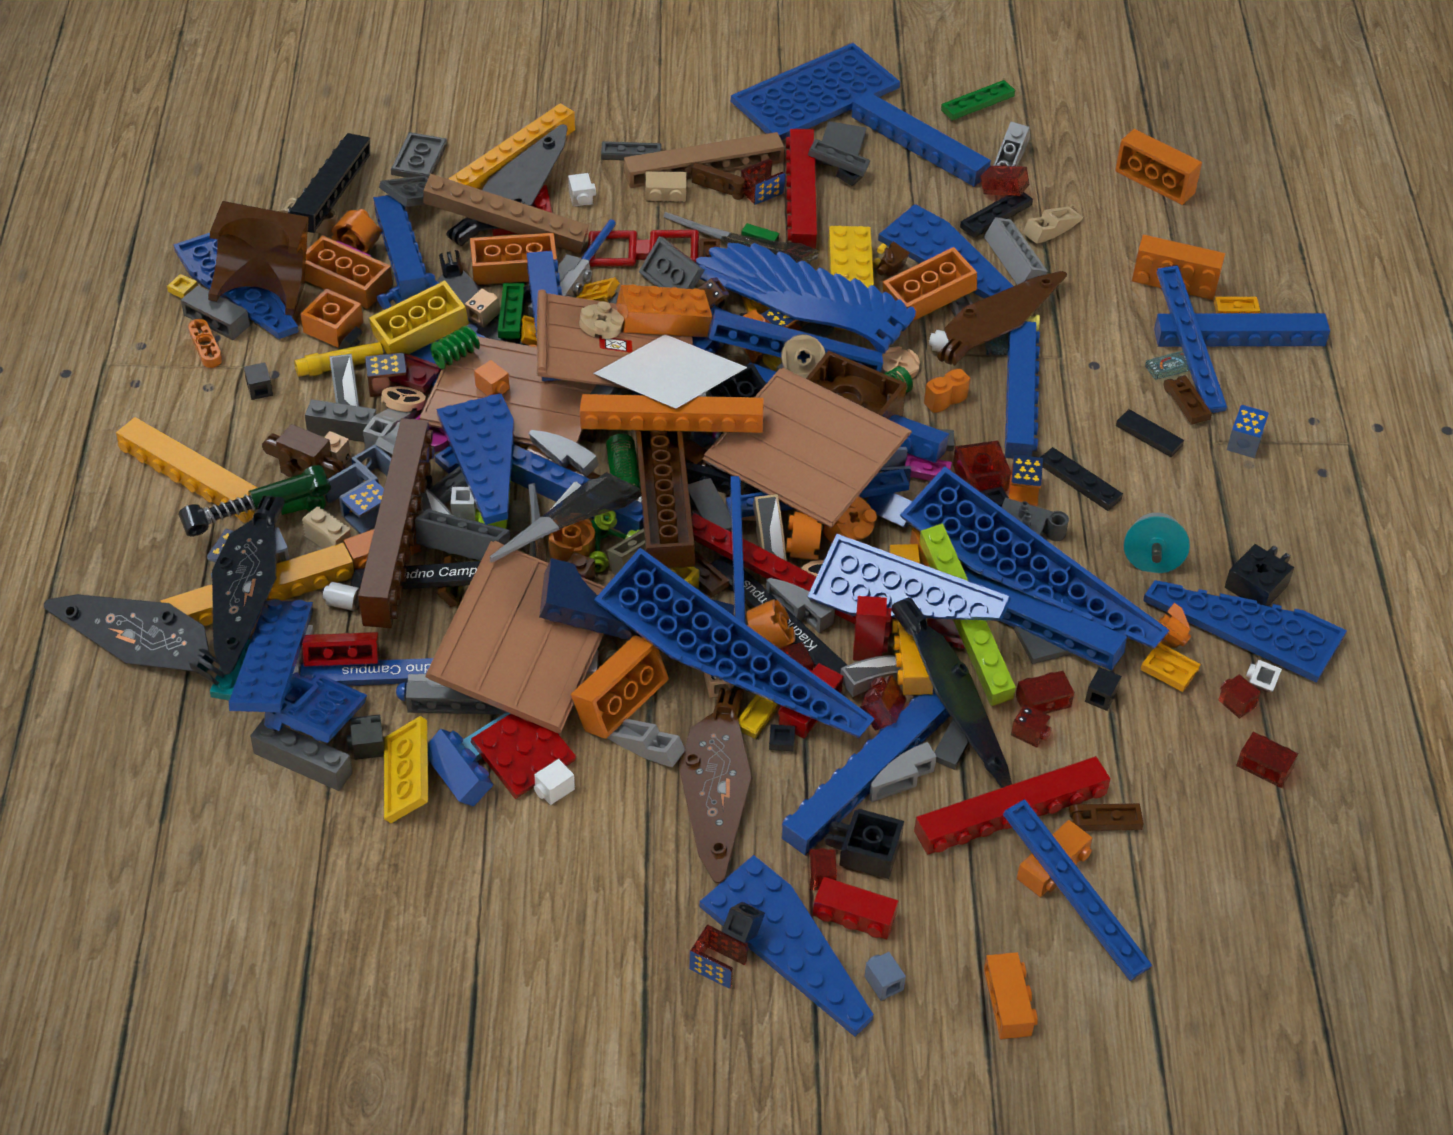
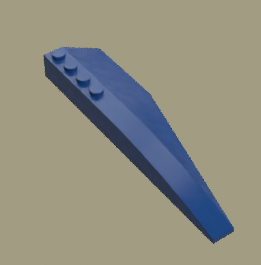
M945 466L900 514L902 519L920 532L943 523L959 561L972 571L1060 609L1080 615L1153 649L1169 632V629Z
M641 548L638 549L594 599L597 604L670 658L857 738L862 736L875 719Z

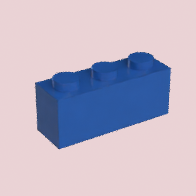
M440 729L428 742V760L459 802L475 806L494 784L488 778V771L476 762V755L462 743L463 738L455 731L449 732Z

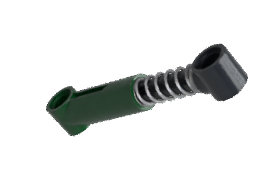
M315 465L307 468L300 475L249 490V496L245 494L243 498L237 497L233 501L229 499L227 503L221 502L217 506L213 504L211 508H202L198 504H191L182 508L178 515L186 535L194 537L206 532L209 527L208 525L213 522L216 523V520L222 519L224 521L225 517L229 516L232 518V515H240L244 511L247 513L250 509L256 511L263 495L274 496L275 498L276 496L285 499V503L307 496H323L331 490V485L323 466Z

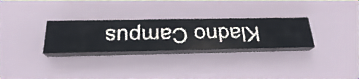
M722 556L710 564L729 579L728 588L734 592L733 560ZM743 568L745 604L752 609L770 600H777ZM784 606L790 618L787 620L788 627L793 626L795 632V642L791 643L790 646L814 668L820 663L840 674L841 668L847 666V664Z
M481 561L406 566L407 579L406 582H402L401 586H403V589L470 585ZM354 569L350 586L361 587L365 569Z

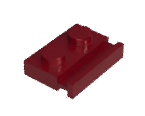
M405 353L406 375L388 378L390 381L425 393L442 369L437 364Z

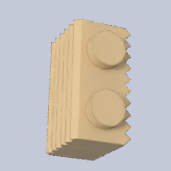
M646 171V201L685 202L686 172Z
M316 507L302 519V524H304L303 530H305L304 536L323 549L344 543V539L351 537L350 527L340 523V520L330 516V513L327 514V511L320 509V507Z

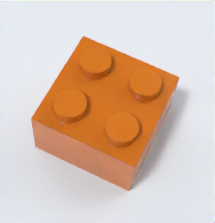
M325 289L301 313L303 333L335 347H339L343 339L356 326L359 328L364 323L361 303L329 289Z

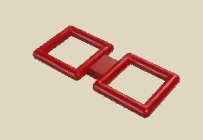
M612 230L606 239H629L628 258H595L594 254L589 264L590 267L634 266L636 260H646L659 236L663 238H691L689 258L696 262V259L699 258V231L652 230L650 232V240H637L638 234L635 230ZM601 231L589 232L587 250Z

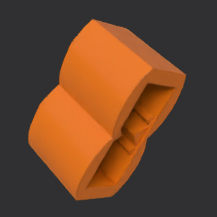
M954 369L946 373L944 377L930 380L926 384L924 404L933 413L947 409L952 404L963 402L968 397L970 377L962 369Z

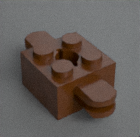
M293 424L281 436L271 433L262 443V448L266 454L279 459L280 471L288 477L300 475L304 470L315 465L323 466L328 479L346 469L341 461L332 458L329 439Z

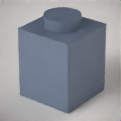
M890 952L881 956L875 955L866 962L864 977L880 1001L904 990L906 976Z

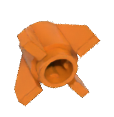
M1174 602L1167 611L1171 616L1169 617L1167 614H1164L1158 620L1159 623L1169 629L1168 634L1160 642L1169 648H1177L1179 645L1183 647L1191 638L1189 634L1190 626L1182 607Z

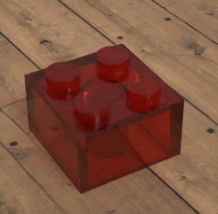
M999 440L955 446L953 467L956 475L979 492L1000 486L1003 487L1004 491H1008L1011 470Z

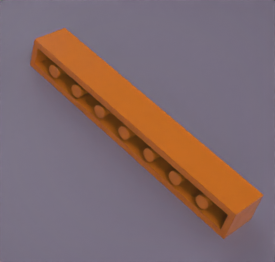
M582 394L581 429L763 433L764 398L697 396L678 408H673L645 395Z

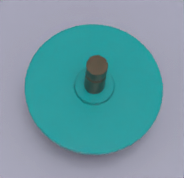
M1149 513L1140 517L1130 527L1124 538V552L1127 559L1133 566L1146 572L1165 573L1176 569L1185 561L1190 549V540L1186 530L1176 519L1165 513Z

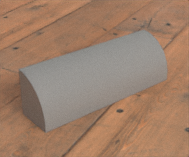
M995 217L984 238L1018 285L1037 276L1046 275L1048 271L1012 220Z

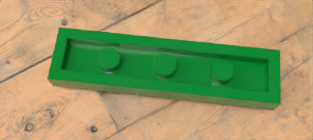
M1005 80L942 103L941 111L953 121L1015 96L1016 90Z
M503 283L498 338L508 340L520 339L524 302L523 283Z

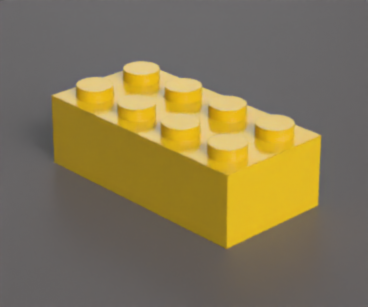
M446 281L369 317L373 335L381 343L387 354H410L455 330H459L462 326L469 325L466 307Z

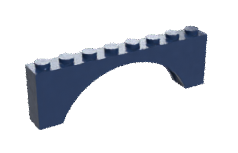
M553 558L550 559L544 572L539 618L621 639L630 640L634 635L642 637L594 601L598 595L582 579L575 564ZM713 600L734 616L733 604Z

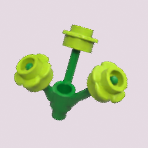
M600 508L594 520L591 521L595 529V551L590 553L589 557L595 559V572L597 573L604 571L609 566L606 554L600 551L601 538L613 535L625 540L640 531L630 530L626 535L610 529L615 527L617 523L616 513L612 509Z

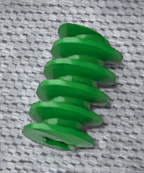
M462 326L460 330H455L452 334L446 335L445 338L439 339L438 342L432 343V357L440 369H445L446 364L452 365L453 360L459 361L460 356L466 357L467 352L473 353L474 347L479 349L480 342L476 333L471 328Z

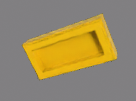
M756 694L738 718L741 732L756 739L778 710L780 704Z

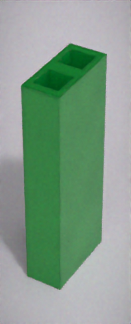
M746 223L741 231V236L770 245H775L780 235L778 232Z

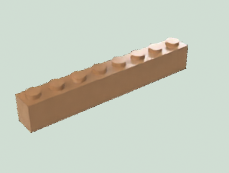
M778 132L624 157V174L629 187L635 188L646 186V171L686 172V179L692 178V166L695 162L724 172L741 170L767 159H770V165L783 163L784 145Z
M431 173L423 190V203L520 235L554 233L555 246L581 254L587 238L588 224Z

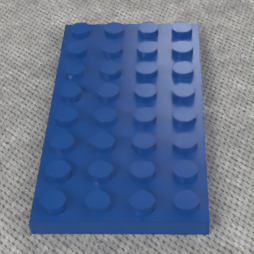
M851 43L731 95L730 102L766 134L778 132L782 141L786 137H790V129H809L851 110L853 101L867 91L877 97H881L900 88V81L856 44Z

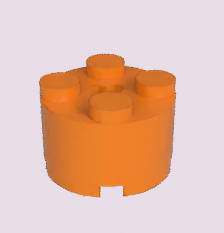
M364 209L347 211L331 230L333 232L332 240L340 241L365 253L370 251L382 234L381 228L375 224Z
M857 497L832 528L823 524L824 535L831 543H833L836 534L861 541L873 531L875 520L877 519L876 512L871 509L864 499Z
M795 511L794 515L789 516L788 530H792V538H787L786 553H790V558L818 560V555H814V550L818 551L820 547L822 523H817V520L802 512Z
M569 514V517L562 518L560 516L553 520L559 526V530L548 534L550 559L553 558L567 562L573 552L589 557L590 553L595 551V529L587 517L579 514Z
M773 599L745 612L749 624L747 626L777 648L781 649L795 642L793 626L788 627L787 620L790 618L780 601Z

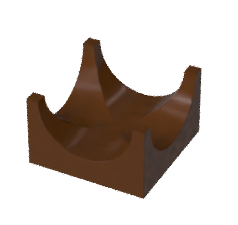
M222 201L210 230V238L217 240V258L208 300L217 302L222 294L234 288L259 287L278 295L285 304V315L294 316L305 285L308 217Z
M827 351L806 377L807 380L887 419L895 414L903 417L907 383L836 353Z

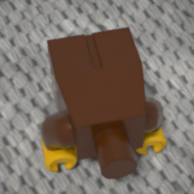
M894 241L890 244L889 248L883 243L878 247L877 252L879 254L884 253L885 255L881 260L875 258L872 261L873 268L878 267L877 273L881 276L884 274L891 276L899 272L905 265L910 253Z

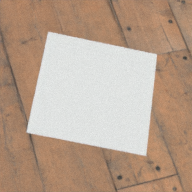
M665 334L593 374L668 406L678 408L747 367Z

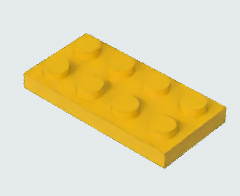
M422 716L417 717L384 737V820L389 823L395 822L428 802L427 720Z

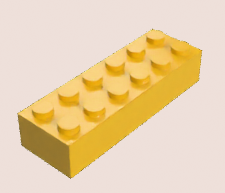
M829 226L828 264L830 274L833 276L834 274H841L849 281L856 278L867 288L870 285H874L871 227ZM834 327V330H846L843 328Z

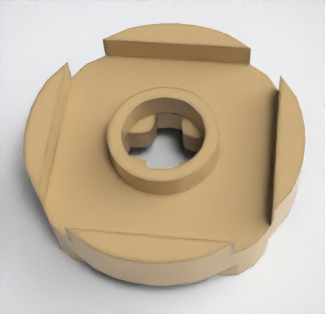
M601 301L598 304L588 305L581 309L579 326L590 336L595 337V334L602 335V339H611L620 334L624 317L618 311L611 308L609 303Z
M796 335L784 344L781 353L782 364L785 369L806 379L825 355V349L816 338L810 335ZM801 351H805L806 354L810 355L804 363H802L801 359H797Z

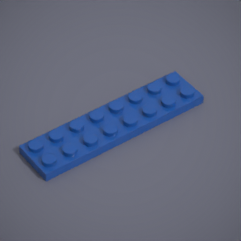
M279 599L265 602L229 700V711L281 712L302 642L313 613V602H305L303 600L281 601Z

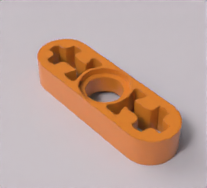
M203 319L191 321L188 325L190 337L202 364L208 368L219 366L222 362L221 352L208 323ZM204 341L210 342L208 345H200Z

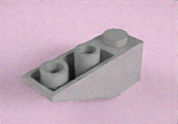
M1010 122L990 175L1010 180L1029 142L1030 128L1028 126Z
M388 408L373 416L363 430L365 450L375 445L379 436H385L390 433L397 423L400 422L401 418L413 419L417 410L412 409L409 412H401Z

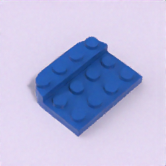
M296 672L292 675L281 712H265L264 725L269 729H276L278 731L285 725H288L291 729L304 732L317 741L328 743L365 704L367 695L315 672L313 677L300 676Z

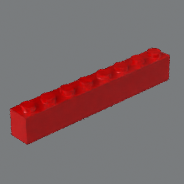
M790 129V137H786V174H789L786 176V187H788L786 201H790L787 202V214H790L787 215V227H791V229H787V241H791V250H816L815 158L808 155L814 142V129Z
M1097 756L917 816L914 832L927 855L934 852L940 853L949 847L958 844L964 845L972 839L981 836L987 837L993 832L1012 828L1003 816V813L1024 799L1038 817L1048 813L1054 814L1063 808L1081 804L1086 800L1103 797L1108 792L1111 778Z

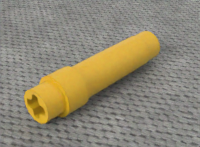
M377 342L322 354L313 353L304 355V358L294 360V366L298 377L305 375L311 377L331 371L329 356L351 354L353 366L366 363L365 356L383 355L381 343Z

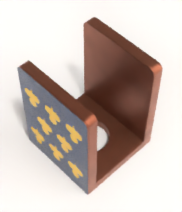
M404 353L365 356L370 397L382 396V391L389 387H407L390 381L388 378L406 375Z

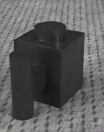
M380 714L351 718V735L347 736L348 751L353 750L354 759L383 757L384 744Z

